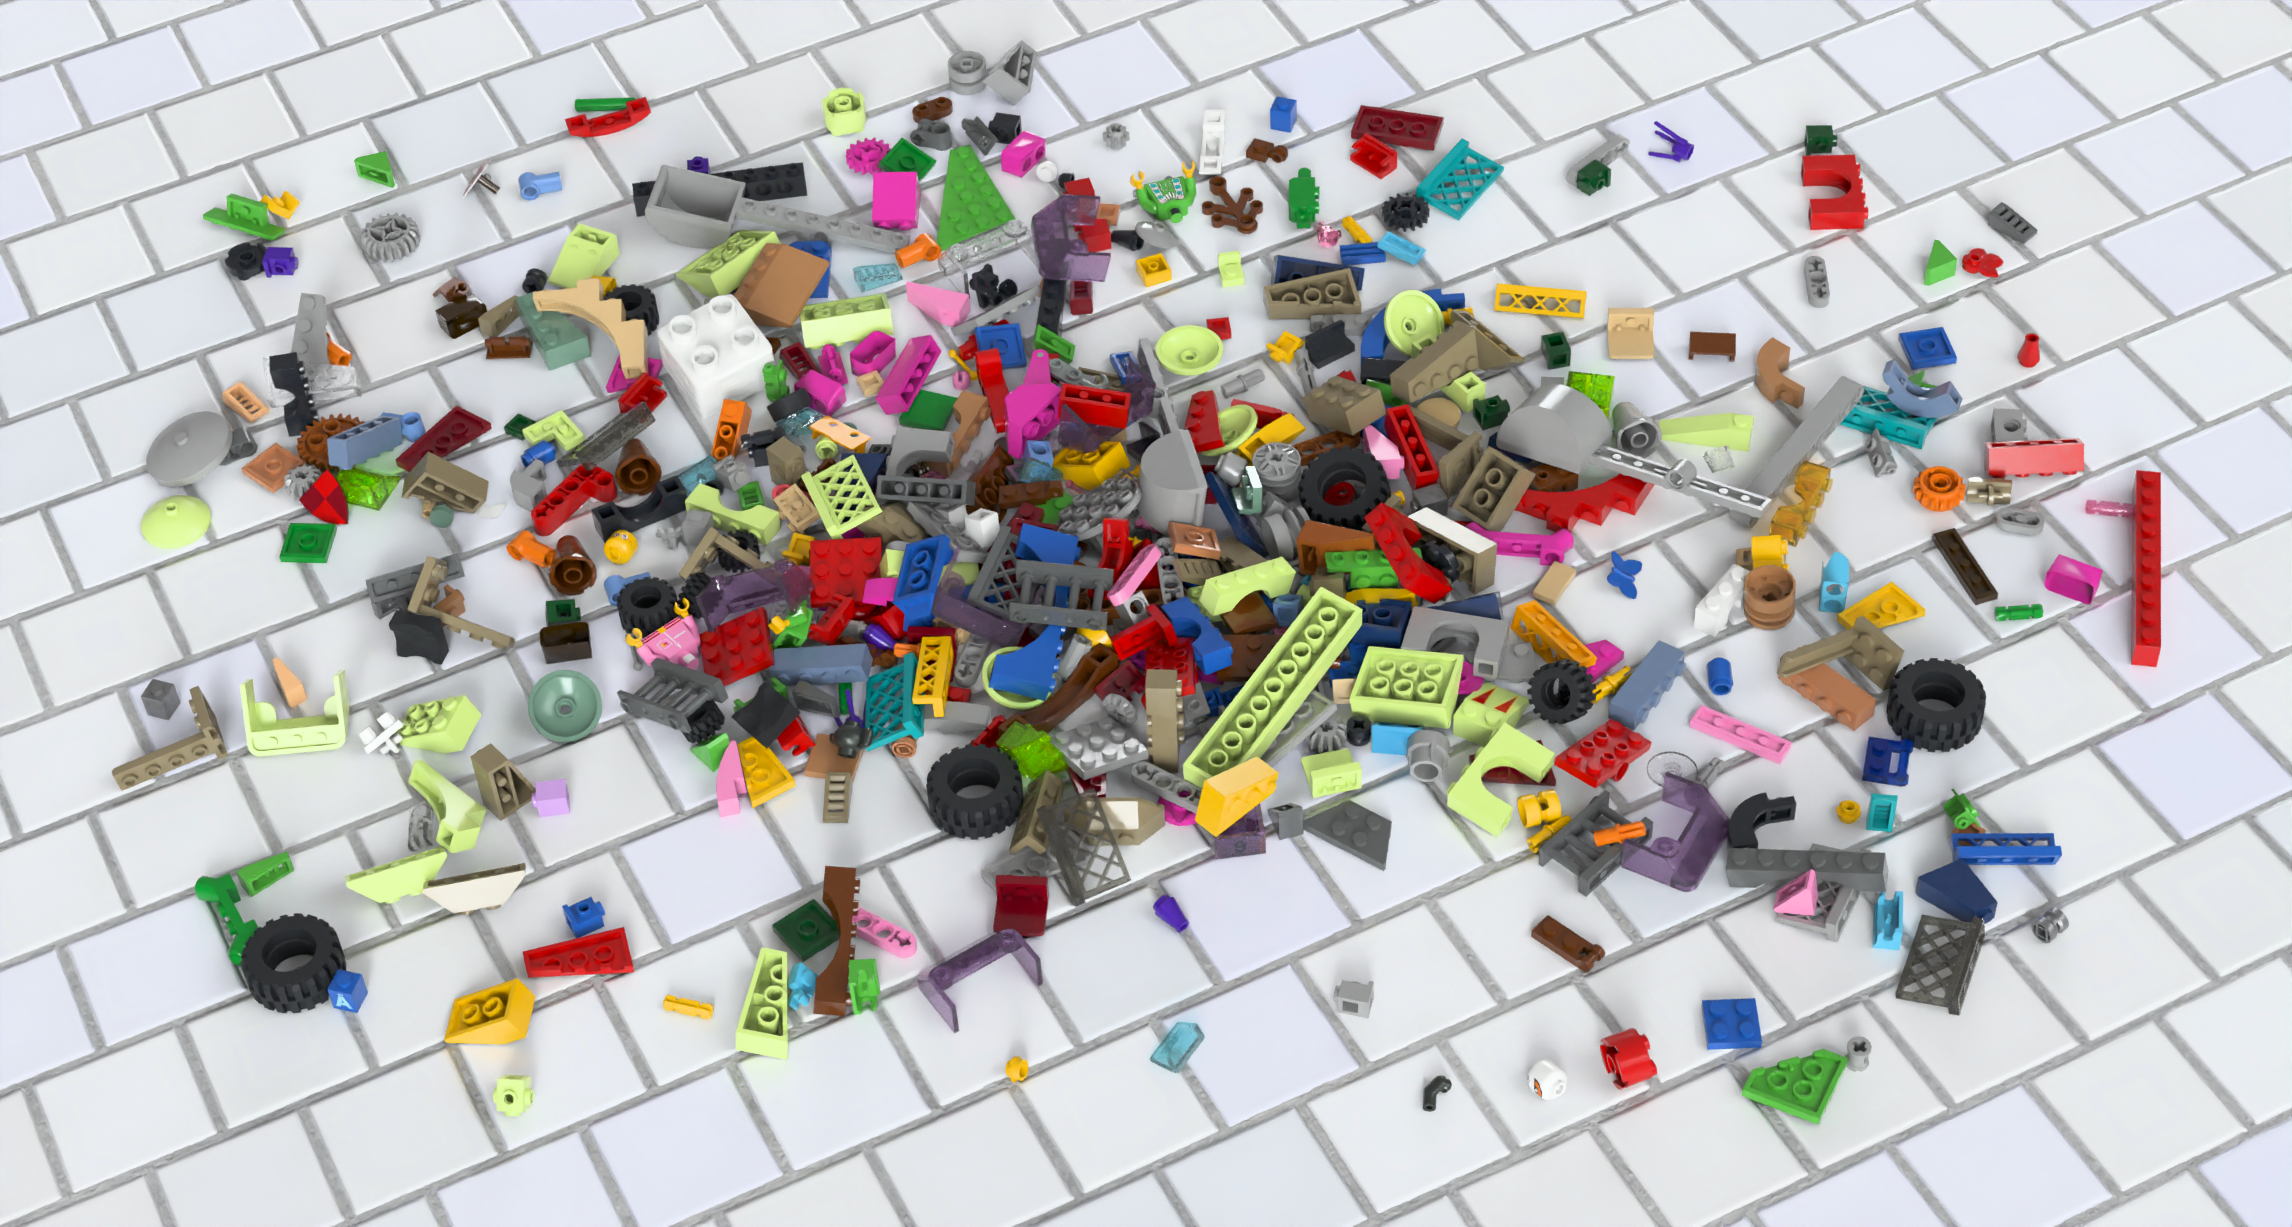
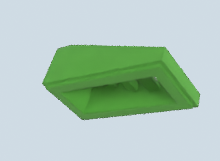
M758 481L750 482L737 490L742 511L757 505L765 506Z
M284 852L241 868L236 873L242 888L253 897L293 872L294 868L289 854Z

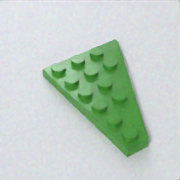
M970 144L950 150L937 236V244L941 247V251L1016 228L1017 220Z

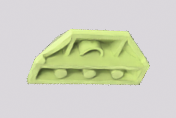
M439 846L364 871L346 875V884L348 888L379 903H393L398 901L401 896L407 894L414 896L423 893V883L435 879L447 854L445 848Z

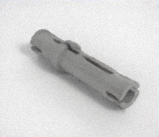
M1300 348L1294 352V357L1297 363L1296 371L1301 378L1306 396L1312 389L1317 388L1313 374L1314 365L1310 362L1308 350Z

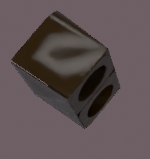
M469 292L435 311L440 328L449 337L456 339L479 327L478 318L487 312V308L477 296Z
M575 622L547 626L540 630V644L546 664L592 658L588 623Z

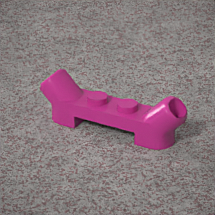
M1476 522L1469 523L1466 528L1497 543L1496 555L1540 558V565L1551 566L1554 561L1562 563L1564 561V554L1574 546L1573 535L1564 528L1551 535L1487 531Z

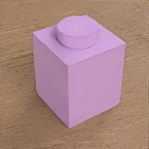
M566 779L535 783L536 793H532L533 808H538L540 817L570 814L569 792Z

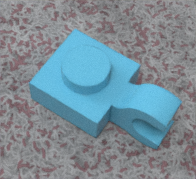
M801 962L793 965L787 985L793 990L788 1000V1005L794 1010L798 1009L800 1003L804 1006L808 1005L810 998L813 997L816 978L818 977L816 973Z

